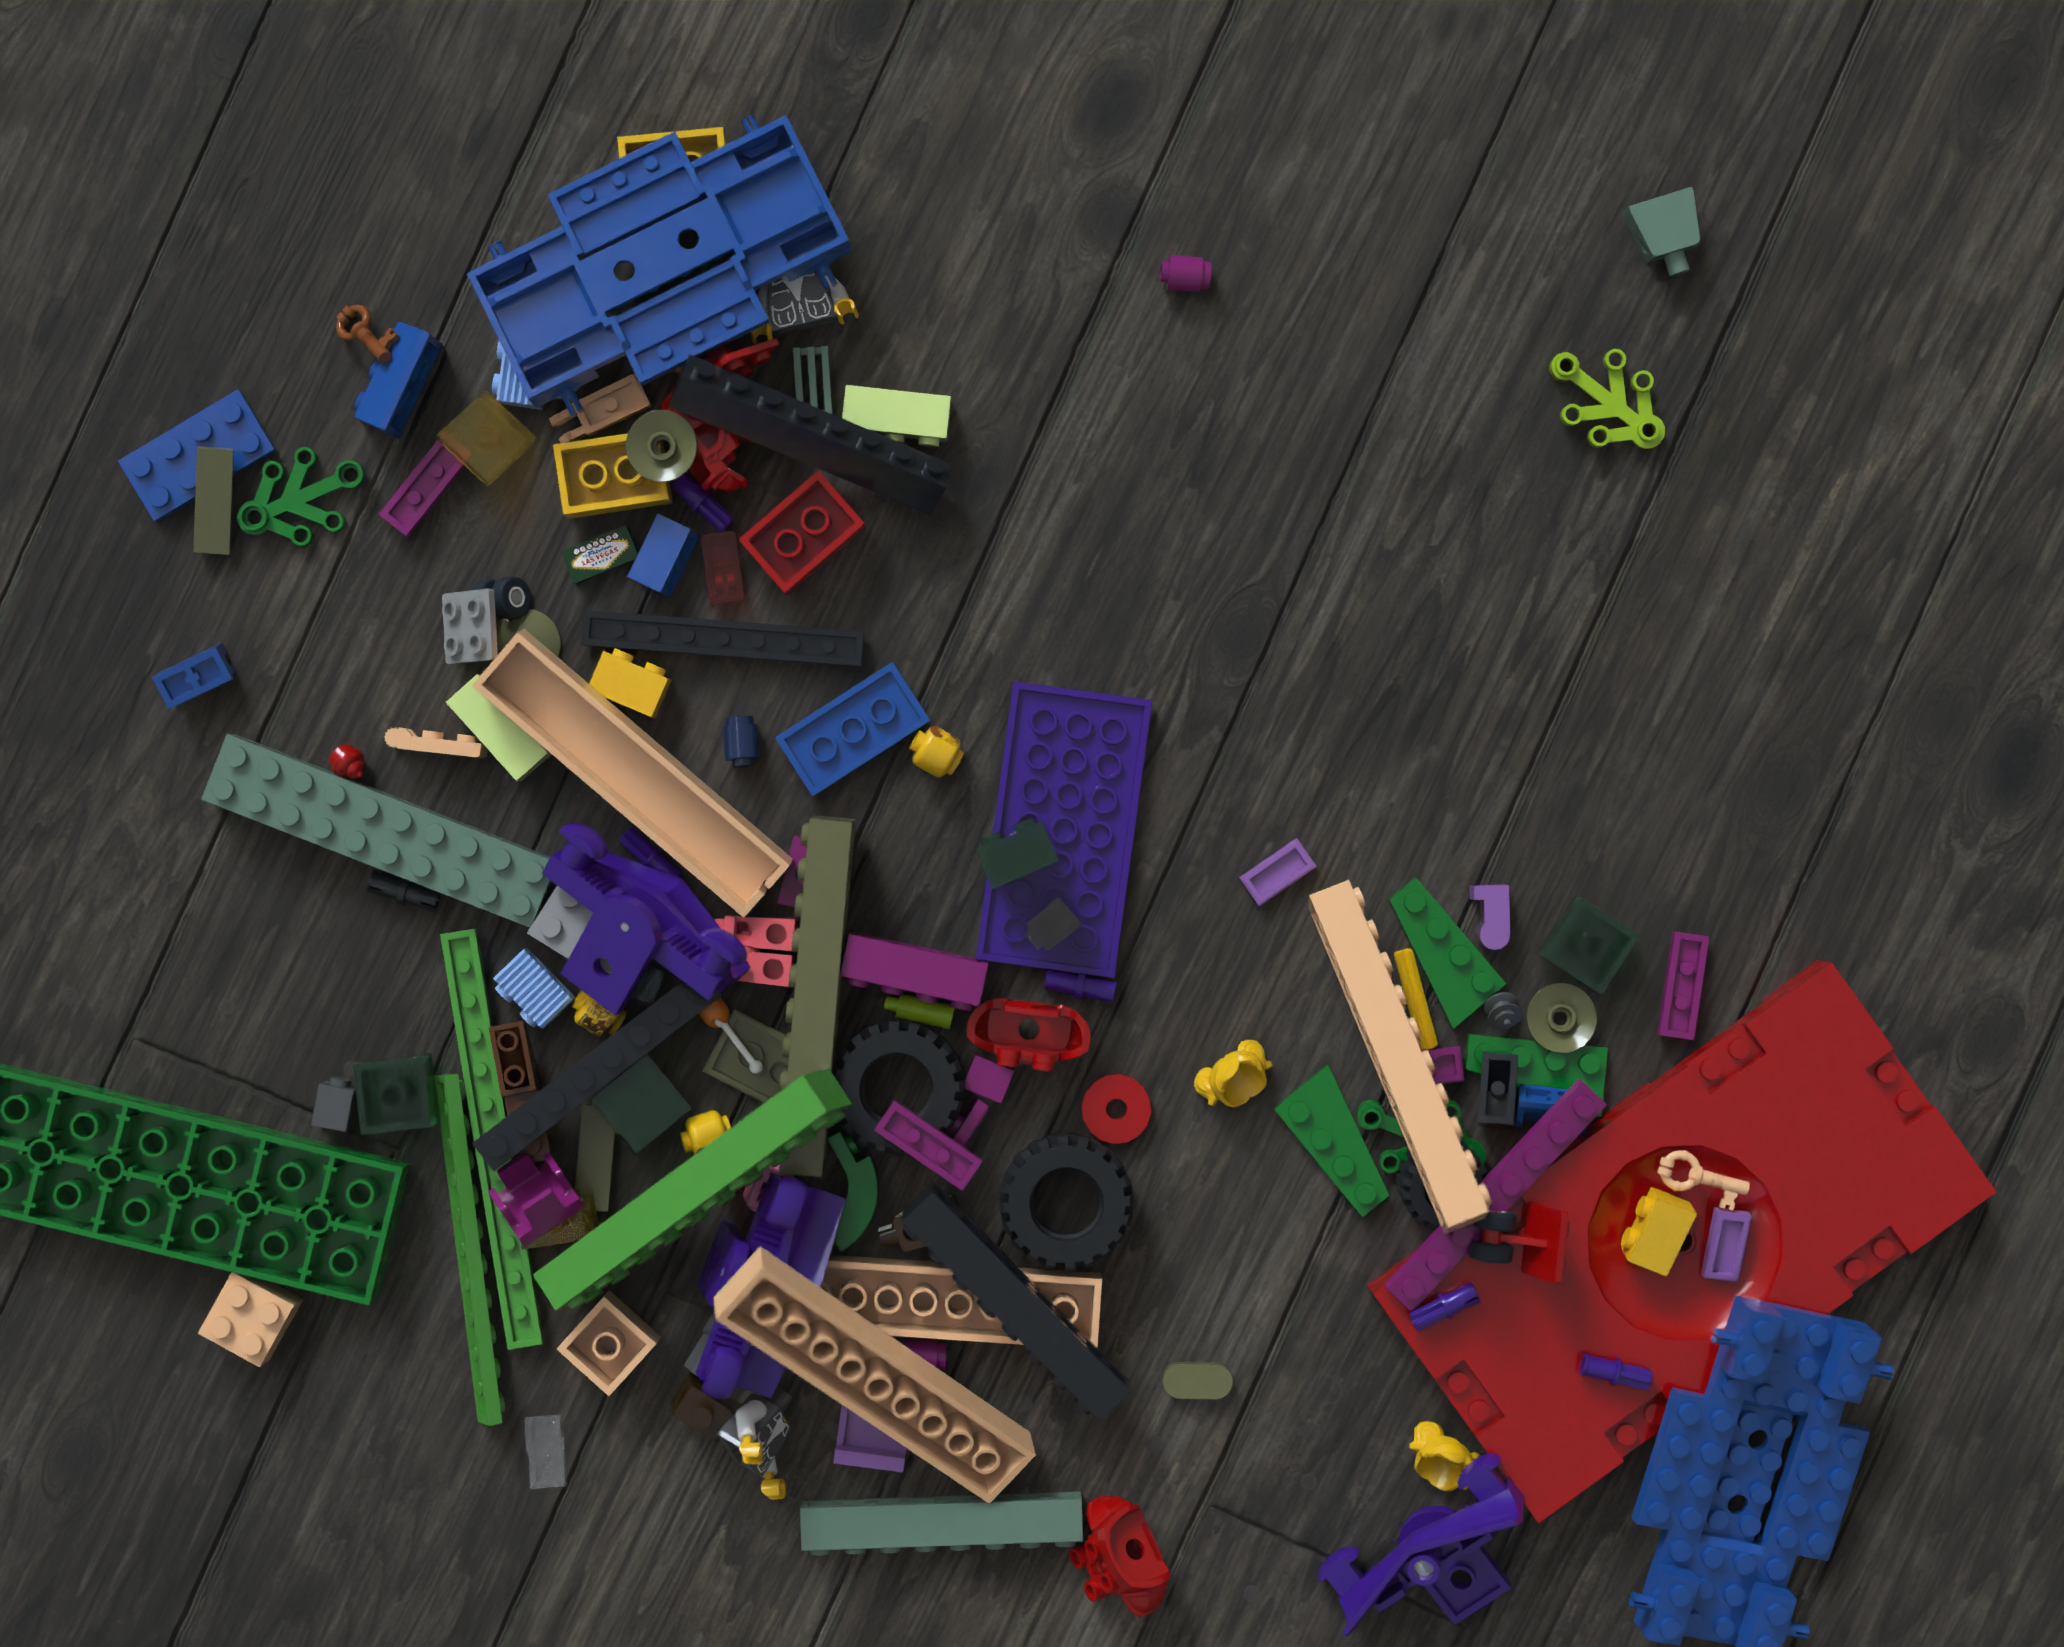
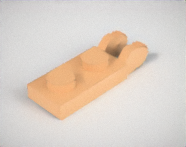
M634 373L580 399L579 401L584 408L581 413L576 410L572 403L577 415L570 416L568 409H565L549 418L552 426H560L578 416L582 426L564 433L559 438L560 443L573 442L582 439L586 435L588 437L625 420L651 407V404Z
M391 727L390 730L387 729L388 731L385 732L386 735L384 736L386 744L389 747H397V749L477 758L487 757L488 749L484 744L478 743L476 736L457 734V741L444 740L443 732L423 730L422 737H418L412 729H398L397 727Z

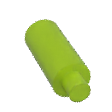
M904 993L899 998L886 996L884 1009L896 1012L895 1018L950 1030L954 1007H951L949 1003L936 1001V1003L915 999L916 996Z

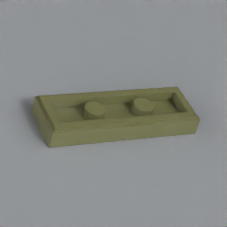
M197 447L193 548L195 553L230 555L234 472V449Z
M582 1104L575 1193L584 1207H586L585 1210L610 1211L619 1106Z

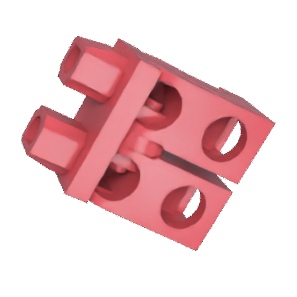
M726 915L724 918L714 919L721 929L728 931L739 939L747 951L746 962L750 968L738 981L789 987L790 966H793V963H795L796 954L760 952V949L792 951L793 931H796V928H798V918L745 916L743 918L742 916Z

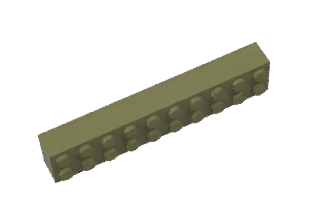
M813 816L809 819V823L802 825L801 846H807L806 858L799 860L798 881H804L803 893H799L796 896L795 916L801 917L800 928H796V931H793L792 952H798L797 963H793V966H790L789 987H794L795 992L794 998L790 997L786 1008V1022L792 1023L791 1032H787V1036L784 1037L783 1058H789L788 1067H784V1072H781L780 1092L802 1075L828 1068L832 1073L833 1066L835 1065L842 987L840 972L845 952L856 819ZM825 1126L816 1131L818 1137L804 1147L800 1148L797 1146L789 1151L790 1157L780 1164L779 1173L822 1177L827 1161L829 1128Z

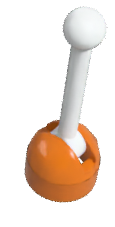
M722 998L717 999L699 1013V1016L709 1027L722 1028L750 1064L749 1069L753 1074H760L763 1071L762 1062L753 1058L728 1025L730 1011Z

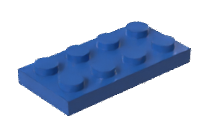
M235 390L118 460L153 521L159 522L195 500L198 446L234 449L233 477L277 451L241 390Z
M891 662L782 732L775 739L814 797L929 723L930 719L894 663Z

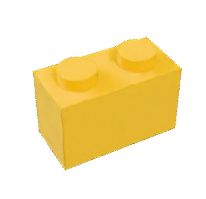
M614 648L612 654L603 651L589 684L605 698L649 717L656 718L672 681L664 677L666 670L649 662L646 663L644 668L632 663L634 656Z
M1651 1187L1647 1196H1642L1636 1207L1637 1217L1632 1227L1626 1228L1621 1239V1249L1628 1262L1667 1276L1697 1215L1691 1203Z

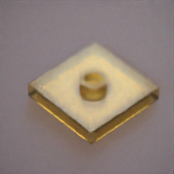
M484 391L437 434L436 440L488 487L536 443L537 437L493 396Z

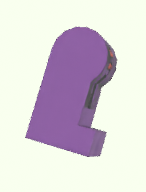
M1509 885L1469 886L1470 900H1479L1480 923L1476 928L1477 941L1481 946L1488 949H1502L1510 940Z

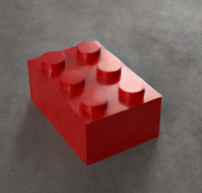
M818 470L738 540L788 596L867 527Z

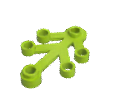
M1620 349L1610 350L1603 358V364L1608 370L1610 392L1579 368V361L1575 355L1569 352H1562L1551 360L1549 371L1555 380L1559 382L1571 380L1601 404L1585 407L1569 404L1561 410L1560 419L1563 424L1574 426L1581 421L1618 417L1628 426L1608 429L1602 425L1595 426L1588 433L1587 439L1589 444L1595 448H1600L1607 443L1632 440L1640 448L1651 449L1659 445L1665 436L1664 423L1659 417L1653 415L1650 388L1653 386L1654 378L1650 372L1645 370L1637 372L1631 378V387L1636 391L1637 414L1626 403L1622 369L1626 363V355ZM1611 354L1619 356V366L1610 364L1609 356ZM1562 360H1567L1571 363V370L1569 372L1561 370L1560 362ZM1638 376H1644L1647 379L1648 384L1645 388L1637 385L1636 379ZM1568 409H1573L1577 412V419L1575 421L1567 419L1566 411ZM1644 425H1650L1653 428L1654 433L1652 437H1647L1643 434L1642 428ZM1597 430L1605 435L1602 443L1596 442L1593 438V434Z

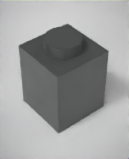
M331 1077L330 1081L320 1083L311 1126L343 1132L353 1129L361 1087L351 1086L352 1080L342 1077Z

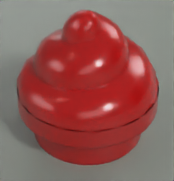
M344 744L331 753L328 762L331 765L333 774L346 779L356 780L362 778L364 754L357 747Z

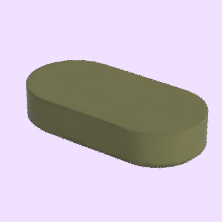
M1175 1362L1165 1369L1162 1377L1166 1392L1177 1399L1217 1400L1227 1396L1233 1385L1229 1369L1223 1364L1215 1362Z

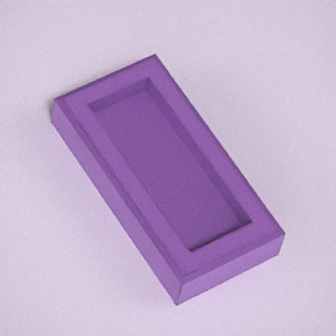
M1295 838L1244 873L1239 879L1257 905L1261 906L1317 866L1299 840Z
M1714 1207L1701 1275L1704 1278L1732 1282L1739 1281L1752 1218L1748 1211H1731Z

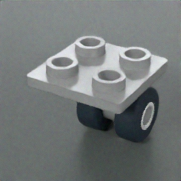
M516 576L503 577L496 582L494 579H487L477 582L471 591L442 595L446 663L457 664L494 660L497 657V614L505 619L520 618L530 608L531 592L523 579Z

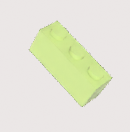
M846 385L842 418L899 443H904V439L909 438L918 439V445L939 447V442L947 443L951 396Z
M477 674L447 700L446 703L516 781H523L552 754L472 687L474 682L480 677Z

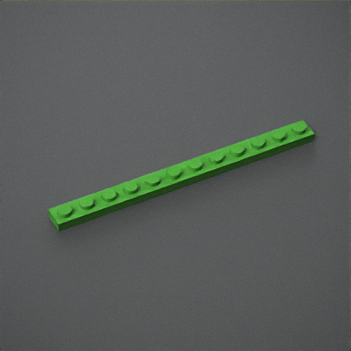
M477 928L440 934L474 1141L508 1116L505 1099L501 1097L488 1028L493 1027ZM475 1148L507 1349L541 1345L544 1343L529 1244L525 1247L522 1245L488 1193L493 1188L497 1193H500L505 1189V1185L497 1174V1170L493 1171Z

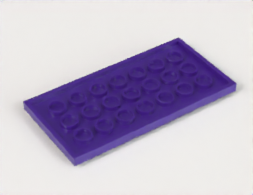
M1013 681L976 959L1110 978L1115 977L1152 700Z

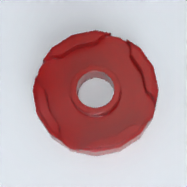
M1120 1073L1104 1075L1094 1081L1086 1090L1081 1105L1083 1120L1089 1131L1099 1140L1112 1144L1127 1143L1138 1137L1147 1127L1151 1115L1150 1098L1144 1087L1133 1077ZM1120 1099L1125 1102V1114L1120 1118L1110 1117L1106 1112L1109 1101Z

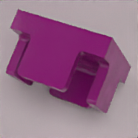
M523 1152L497 1169V1174L504 1183L505 1189L500 1193H497L494 1188L488 1191L492 1200L524 1247L585 1208L549 1152L543 1155L546 1163L540 1167H536L529 1155Z

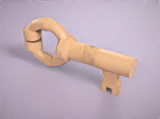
M1686 1150L1674 1151L1665 1158L1661 1157V1166H1659L1657 1173L1660 1174L1664 1184L1673 1189V1191L1689 1190L1699 1183L1720 1188L1723 1190L1724 1198L1721 1199L1719 1207L1725 1209V1206L1728 1205V1210L1731 1211L1734 1210V1199L1737 1195L1746 1196L1749 1191V1182L1703 1170L1697 1158ZM1677 1159L1689 1162L1692 1167L1689 1171V1179L1685 1182L1680 1183L1671 1179L1673 1170L1670 1167H1674L1675 1160Z

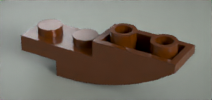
M524 1020L488 1027L501 1097L505 1099L507 1115L542 1089L538 1067ZM549 1130L516 1154L515 1158L523 1152H526L533 1162L543 1161V1155L548 1152L554 1158Z

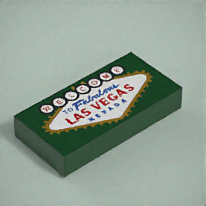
M627 525L561 551L573 582L576 585L633 562L638 555Z

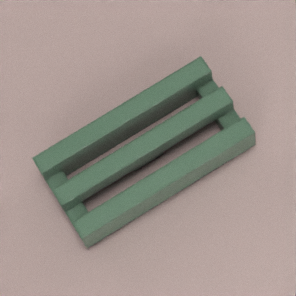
M829 347L793 348L796 399L804 402L801 356H808L810 404L818 408L815 356L821 355L825 410L823 411L833 414Z

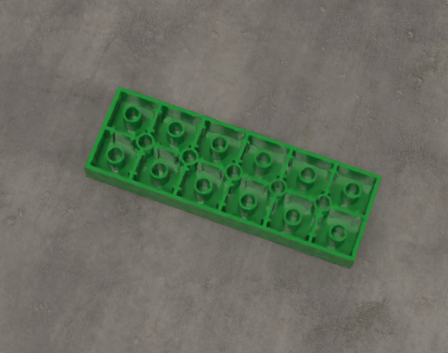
M0 1064V1216L364 1305H371L378 1299L411 1163L16 1066Z

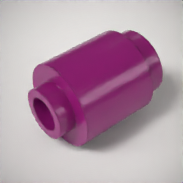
M1169 254L1167 261H1161L1159 282H1165L1166 290L1199 293L1200 289L1208 290L1211 281V262L1203 261L1202 257Z
M904 1339V1346L942 1372H946V1343H938V1339Z

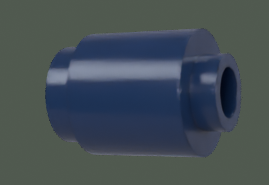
M753 716L725 718L726 726L722 727L725 761L732 762L734 768L754 766L753 760L760 759L758 725L754 724Z

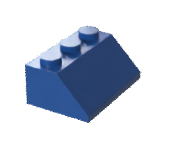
M398 321L396 327L392 329L400 338L396 343H392L388 350L392 354V358L386 364L380 363L377 359L372 364L368 375L371 381L366 392L361 391L355 401L354 410L356 413L354 418L400 439L443 344L430 333Z

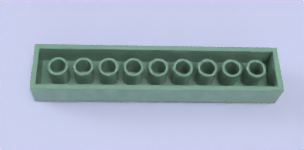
M226 734L201 800L529 928L548 901L554 883L542 874L550 859L547 855L355 780L340 777L329 770L235 734Z

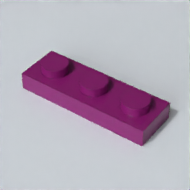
M443 432L379 515L405 536L409 537L474 455Z
M1672 931L1657 1035L1694 1040L1709 936Z
M896 1100L893 1101L874 1129V1131L962 1191L983 1162L981 1158Z

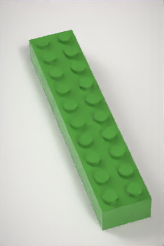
M829 1068L802 1075L534 1273L535 1280L555 1311L567 1306L573 1310L583 1303H591L604 1294L602 1290L610 1283L615 1285L630 1275L628 1269L636 1264L640 1266L657 1255L656 1249L662 1245L666 1247L682 1237L683 1233L681 1231L690 1225L694 1227L710 1216L709 1210L715 1206L721 1207L737 1196L735 1194L736 1190L743 1186L747 1188L763 1177L762 1171L770 1166L774 1168L790 1157L789 1151L797 1146L802 1148L818 1137L816 1131L825 1126L829 1128L845 1117L842 1111L852 1105L851 1101Z

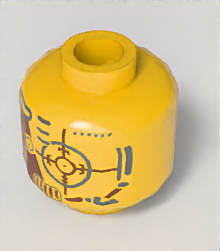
M582 990L572 1004V1007L576 1009L574 1015L575 1023L597 1037H604L607 1034L613 1035L622 1024L627 1013L623 1010L615 1016Z

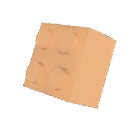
M231 1272L198 1334L252 1364L261 1367L271 1359L303 1298L274 1282Z
M609 1290L559 1345L557 1350L604 1393L610 1396L657 1344L661 1336Z

